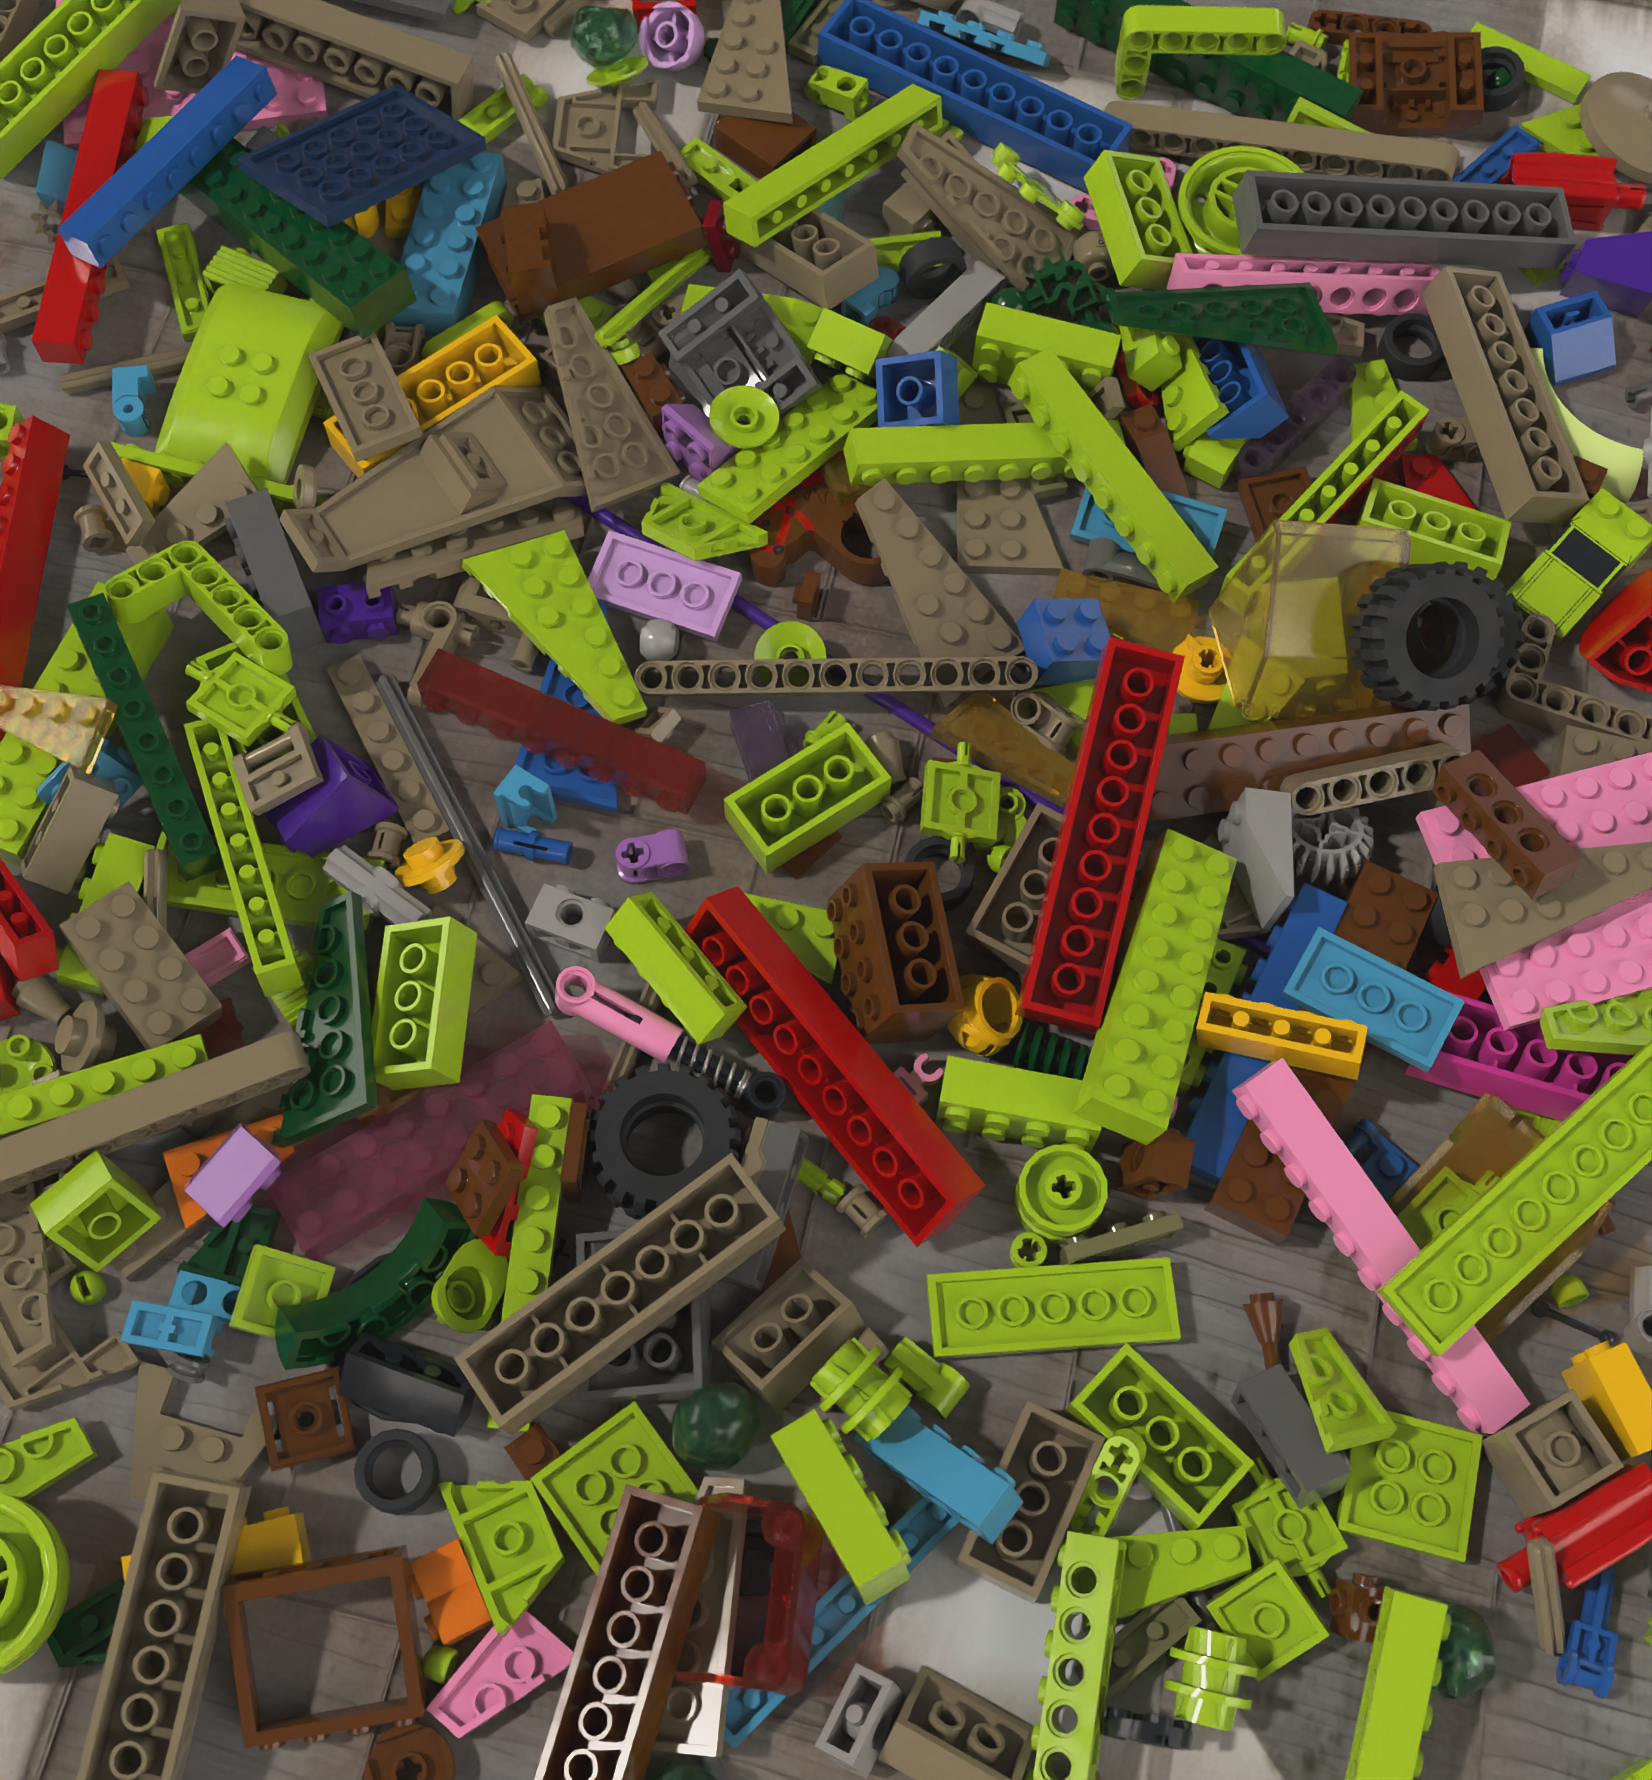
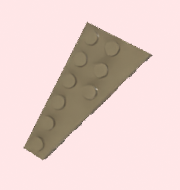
M885 478L857 499L855 502L871 543L875 544L882 561L881 567L884 575L890 580L895 592L893 595L914 647L918 648L921 657L1003 656L1023 644ZM948 665L942 666L936 673V679L942 685L953 684L958 676L955 668ZM987 665L978 666L973 672L975 681L978 682L991 671V667ZM936 693L941 712L963 693Z

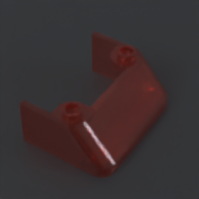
M730 1492L700 1497L699 1506L762 1516L764 1538L775 1548L764 1643L757 1644L747 1654L743 1678L707 1672H677L676 1681L777 1696L795 1695L803 1689L808 1678L823 1543L822 1527L813 1515L791 1503Z

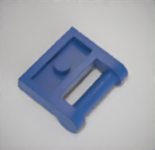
M1362 1118L1353 1127L1354 1133L1344 1144L1353 1157L1365 1144L1375 1151L1361 1168L1383 1199L1387 1201L1417 1168V1165L1385 1139L1373 1123Z

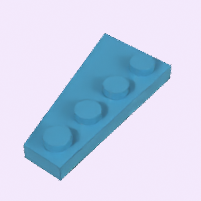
M921 10L917 23L926 28L1048 69L1052 55L1044 52L1046 46L1027 40V44L1023 45L1014 42L1016 36L998 30L997 34L994 35L985 32L986 26L968 20L967 25L956 22L957 16L939 10L936 15Z

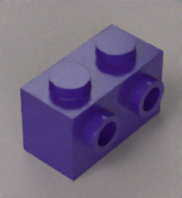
M366 582L318 587L319 624L326 642L346 644L352 640L367 638L381 640L388 636L399 635V626L396 622L397 601L393 586L380 589L381 596L371 599L368 598Z

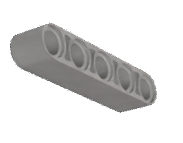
M977 260L895 338L888 350L887 358L935 351L939 346L948 349L983 315L986 303H990L994 295L1006 287L1008 278L982 261Z

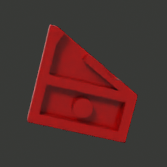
M1401 454L1398 460V469L1402 487L1476 510L1475 506L1436 454Z

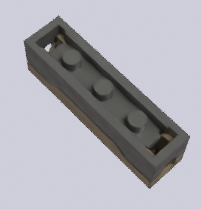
M756 1117L753 1127L747 1129L743 1139V1150L745 1153L741 1166L784 1224L810 1138L799 1127L775 1121L770 1122L767 1119ZM780 1235L719 1281L762 1293Z

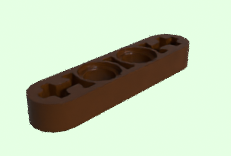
M1325 9L1314 11L1310 15L1307 28L1315 31L1322 29L1324 34L1328 35L1327 44L1343 46L1344 42L1348 39L1349 33H1351L1346 29L1348 26L1357 27L1361 31L1360 33L1377 32L1379 30L1408 34L1432 32V28L1427 23L1419 20Z

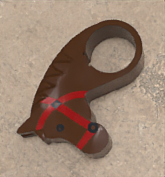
M794 488L751 523L768 531V544L750 550L751 569L755 580L767 586L779 584L785 578L786 566L796 562L807 551L811 550L819 554L842 575L853 582L874 585L888 581L889 578L885 577L882 570L880 557H858L849 552L844 546V540L851 534L867 532L855 505L857 499L862 495L830 488Z

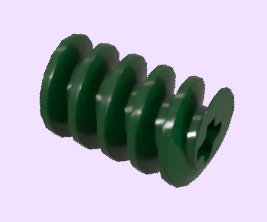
M1028 1022L1014 1055V1068L1020 1069L1027 1062L1028 1070L1038 1072L1042 1068L1043 1073L1057 1074L1062 1077L1083 1080L1089 1060L1088 1046L1083 1044L1076 1052H1073V1040L1068 1038L1060 1047L1058 1046V1033L1054 1032L1045 1041L1043 1040L1044 1028L1039 1026L1030 1035Z

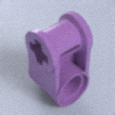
M668 829L656 834L627 838L621 841L616 848L617 874L622 881L628 884L679 877L686 874L691 868L683 833L680 830ZM635 859L636 863H631L630 860Z

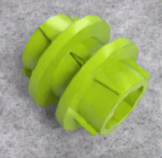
M853 1337L852 1340L849 1338L811 1378L810 1385L824 1398L817 1406L823 1413L836 1403L848 1415L839 1427L844 1434H847L854 1428L869 1442L870 1439H876L910 1403L912 1394L899 1381L904 1374V1371L899 1366L886 1375L874 1363L883 1351L878 1345H875L868 1351Z
M1191 1625L1185 1647L1171 1646L1169 1656L1184 1660L1181 1680L1165 1678L1164 1688L1176 1692L1174 1717L1211 1728L1232 1731L1237 1708L1251 1710L1253 1701L1238 1695L1241 1675L1257 1677L1258 1671L1257 1667L1245 1664L1247 1639Z

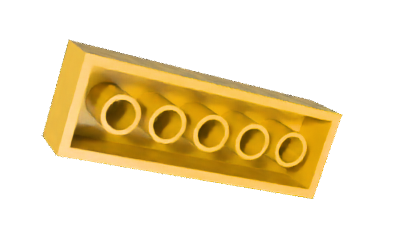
M497 315L397 376L423 434L492 386L539 387L542 385L537 359ZM334 415L323 422L332 448L358 478L410 443L402 444L356 462L336 416Z

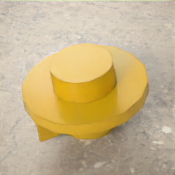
M1187 634L1186 639L1173 651L1174 654L1185 656L1177 692L1183 698L1194 703L1213 704L1219 702L1236 660V654L1225 643L1217 639L1201 636L1193 638L1190 634Z
M437 837L425 838L413 844L404 852L403 856L406 861L395 871L394 877L403 887L420 884L427 894L441 892L457 880L454 866L464 855L465 847L459 839L439 842Z

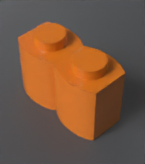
M457 1538L410 1562L413 1574H411L413 1594L417 1600L424 1598L430 1614L426 1615L424 1620L434 1641L441 1638L444 1645L451 1646L493 1624L460 1539Z

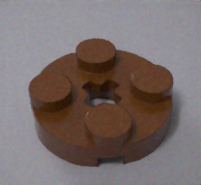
M413 1723L407 1726L393 1727L382 1734L375 1743L376 1745L372 1749L370 1757L367 1758L364 1768V1780H408L400 1779L399 1771L405 1768L404 1760L411 1757L414 1763H421L422 1772L417 1774V1780H454L456 1775V1759L450 1743L437 1729Z

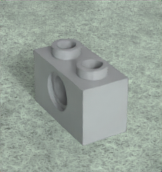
M544 883L525 921V925L531 938L599 963L611 939V936L604 927L615 915V909H612V906L602 899L591 898V900L577 896V893L567 886L556 885V887ZM571 915L582 917V920L575 925L564 923L565 919Z
M855 1663L815 1747L828 1760L867 1779L906 1695L894 1681Z

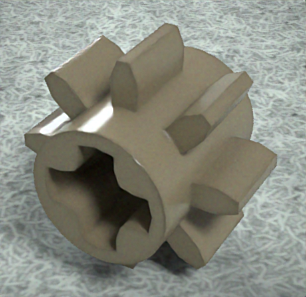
M57 198L49 206L41 200L38 206L42 214L34 212L31 215V219L38 221L39 224L35 234L43 232L48 236V243H51L54 237H57V229L60 227L64 211L59 206ZM49 215L52 218L57 216L60 218L58 226L56 224H47L46 221Z

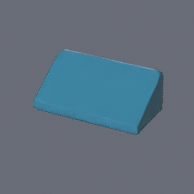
M46 141L36 194L39 200L44 201L47 206L52 205L57 198L59 206L64 209L78 151L53 141Z

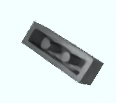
M1278 1364L1239 1382L1231 1402L1298 1508L1302 1509L1343 1489L1351 1473L1348 1458L1343 1450L1326 1454L1313 1413L1302 1397V1390L1297 1380L1292 1375H1288L1282 1365Z

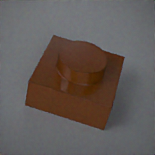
M807 570L803 583L797 582L792 603L797 604V619L811 622L820 595L821 573Z
M539 1422L531 1427L529 1431L527 1430L504 1447L525 1480H531V1477L561 1456V1453Z

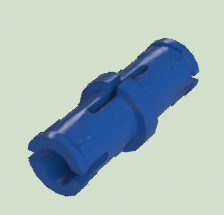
M498 827L494 837V850L524 855L526 860L536 861L538 858L569 865L573 854V842L544 837L538 831H531L529 834ZM519 842L547 847L548 850L520 845Z

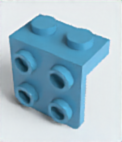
M77 720L67 731L75 750L37 789L38 797L41 801L50 805L71 765L114 782L119 794L118 797H120L119 810L143 785L130 752L125 746L117 748L111 744L110 738L98 727L92 726L89 729Z

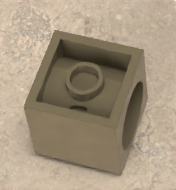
M1573 1389L1540 1405L1482 1440L1481 1449L1525 1518L1555 1509L1624 1467Z

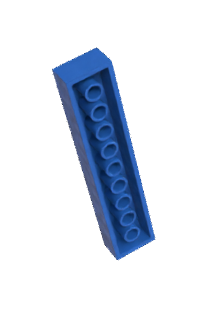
M845 0L818 33V63L866 78L870 88L890 98L911 84L941 96L942 118L949 121V126L958 127L963 133L994 148L1000 142H1003L1021 157V161L1086 192L1088 190L1083 177L1103 150L1128 153L1133 130L1132 124L869 0Z

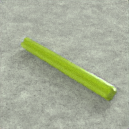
M706 238L704 239V248L685 255L595 332L594 338L599 342L601 348L612 346L713 258Z

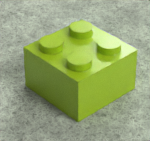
M823 308L807 347L816 352L814 359L838 371H841L844 365L846 366L845 373L871 385L873 379L876 380L875 359L887 358L888 350L894 340L885 334Z
M97 1149L30 1204L44 1234L96 1273L162 1219L147 1190Z

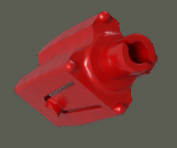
M1555 152L1513 153L1507 174L1503 175L1500 184L1563 188L1573 230L1602 231L1604 229L1603 224L1612 208L1640 211L1646 199V186L1644 184L1617 183V178L1614 175L1617 159L1614 157Z
M1639 1462L1633 1466L1630 1463H1624L1623 1468L1555 1509L1525 1518L1515 1525V1531L1519 1534L1522 1533L1526 1544L1530 1539H1538L1541 1536L1546 1537L1554 1545L1559 1586L1566 1583L1568 1588L1573 1589L1652 1540V1472L1646 1463ZM1527 1546L1496 1565L1501 1578L1512 1592H1520L1531 1584Z

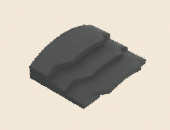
M741 269L733 273L658 332V335L671 352L668 371L672 381L677 388L681 389L688 404H694L708 417L711 403L715 397L730 387L752 386L766 392L776 403L779 416L792 406L796 407L822 387L815 372L790 333L755 284ZM745 421L739 422L741 425H748Z

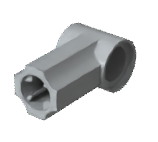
M965 0L957 12L956 19L957 22L967 25L968 20L985 25V30L997 34V31L1001 30L1013 34L1017 38L1024 22L1025 14L998 4L995 0Z
M1652 1266L1633 1267L1630 1270L1629 1321L1624 1327L1623 1334L1627 1345L1635 1352L1641 1354L1652 1352V1338L1643 1329V1323L1652 1328Z

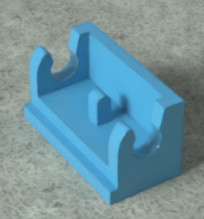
M516 764L493 792L502 825L507 828L512 826L520 832L530 834L531 831H537L534 827L527 825L530 818L538 817L542 822L552 825L558 817L550 785Z
M132 1300L120 1341L122 1343L202 1358L204 1356L212 1357L215 1354V1349L212 1348L214 1334H222L225 1323L212 1314Z

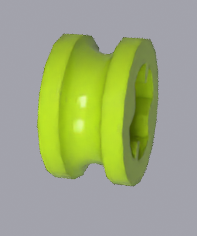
M1023 1232L1013 1240L1009 1251L1013 1266L1016 1268L1041 1266L1047 1255V1245L1044 1239L1033 1232ZM1023 1243H1031L1030 1248L1034 1245L1037 1247L1038 1252L1035 1253L1034 1261L1028 1262L1026 1261V1256L1021 1259L1018 1255L1023 1247Z

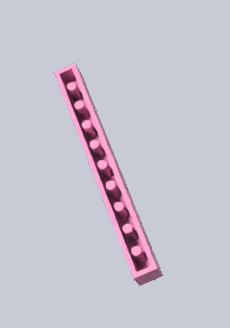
M1281 1058L1269 1063L1234 1088L1232 1092L1237 1097L1236 1105L1240 1112L1246 1118L1252 1119L1262 1132L1260 1133V1138L1265 1147L1270 1152L1277 1153L1286 1166L1284 1172L1293 1185L1304 1191L1310 1200L1308 1204L1312 1213L1320 1221L1326 1222L1335 1235L1333 1236V1241L1337 1248L1345 1256H1350L1358 1267L1357 1274L1361 1282L1369 1290L1376 1292L1384 1304L1382 1310L1386 1317L1394 1325L1400 1326L1408 1337L1407 1345L1411 1352L1419 1360L1425 1361L1433 1372L1432 1380L1435 1386L1444 1395L1450 1396L1458 1408L1457 1416L1469 1430L1475 1431V1433L1494 1434L1527 1408L1530 1402L1475 1325L1466 1331L1441 1356L1434 1357L1377 1292L1384 1283L1421 1250L1285 1060Z

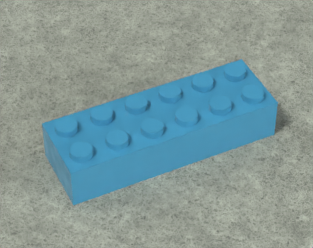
M482 151L471 159L462 161L448 168L445 172L426 179L399 264L406 269L417 301L391 319L395 326L415 327L417 323H422L425 335L435 337L467 317L485 257L475 227L496 219L507 184L502 154Z

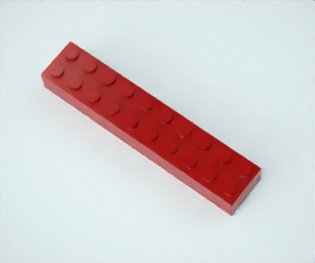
M1109 637L1102 651L1015 1015L1090 1035L1100 1027L1185 656Z
M739 886L705 898L686 927L685 932L747 1005V1008L735 1023L776 1074L783 1079L788 1089L916 1247L946 1230L986 1185Z

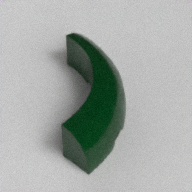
M424 1197L419 1212L404 1238L393 1252L369 1274L354 1284L327 1297L297 1305L278 1306L275 1321V1340L277 1353L285 1370L308 1368L333 1362L336 1360L335 1355L349 1351L364 1332L385 1339L424 1310L432 1301L431 1294L434 1284L443 1275L454 1254L463 1244L475 1238L458 1206L445 1200Z

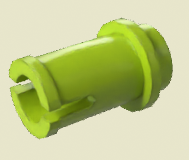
M1292 22L1286 32V43L1295 45L1296 41L1300 40L1324 50L1328 35L1324 34L1322 29L1315 31Z
M830 711L827 717L814 730H808L805 733L804 748H807L847 723L846 719L840 713L835 717L836 711Z

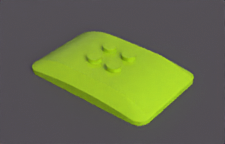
M235 283L222 285L214 294L188 352L160 431L155 453L166 452L175 458L187 461L199 460L207 463L227 442L236 453L249 476H264L272 479L274 482L286 485L322 388L308 354L338 343L344 324L316 302Z

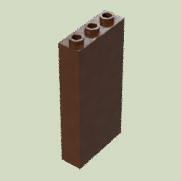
M661 150L540 200L543 201L549 223L561 302L574 297L581 300L705 247L704 231L702 228L704 218L700 211L694 212L692 208L693 200L686 186L681 188L678 182L680 178L676 166L672 161H666ZM502 216L475 228L481 248L519 324L522 325L543 316L545 311L521 315L517 301H510L507 281L511 279L509 273H506L502 252L506 251V244L502 245L498 223H503Z

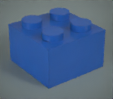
M938 350L875 359L878 427L960 425L956 356Z
M1033 599L1018 620L1017 626L1026 656L1034 661L1038 669L1035 685L1067 684L1096 678L1102 651L1110 637L1099 599Z

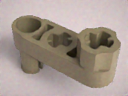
M476 578L463 579L452 605L456 612L464 614L465 622L476 624L479 628L520 639L510 664L519 671L531 672L539 649L508 617V612L498 601L492 600L483 590V585Z

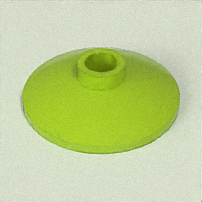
M635 56L608 63L592 71L586 77L587 83L598 87L612 86L613 90H618V85L630 83L632 86L631 79L639 75L648 66V60L644 56Z
M734 386L725 389L715 397L709 409V423L714 434L728 445L742 449L755 448L768 442L776 433L779 425V410L774 400L766 392L752 386ZM745 421L748 425H741L739 422Z
M795 621L781 622L767 629L759 638L754 652V660L785 659V656L790 652L796 653L798 659H827L825 645L818 633L808 625ZM802 667L794 669L790 674V683L795 687L804 686L809 680V671ZM768 668L758 669L757 673L760 679L768 686L773 677L771 670Z

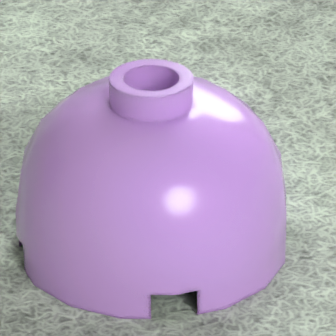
M672 1L658 3L653 7L655 11L651 13L649 18L645 16L641 23L639 31L640 50L654 67L672 72L685 70L698 60L703 51L705 42L703 26L698 16L686 6Z

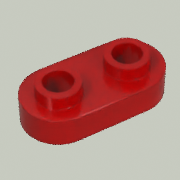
M1123 351L1116 358L1114 370L1122 382L1126 393V403L1132 410L1149 404L1155 407L1159 403L1156 389L1151 392L1128 378Z

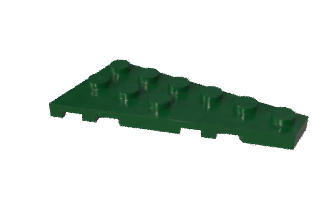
M1310 282L1110 292L1107 294L1106 306L1113 325L1334 356L1338 345Z
M353 891L332 899L320 907L312 950L317 953L313 973L306 975L304 988L309 990L306 1009H299L295 1029L299 1034L311 1072L304 1078L290 1083L288 1094H282L279 1109L284 1111L281 1130L274 1131L272 1145L280 1148L288 1147L378 1108L362 896Z

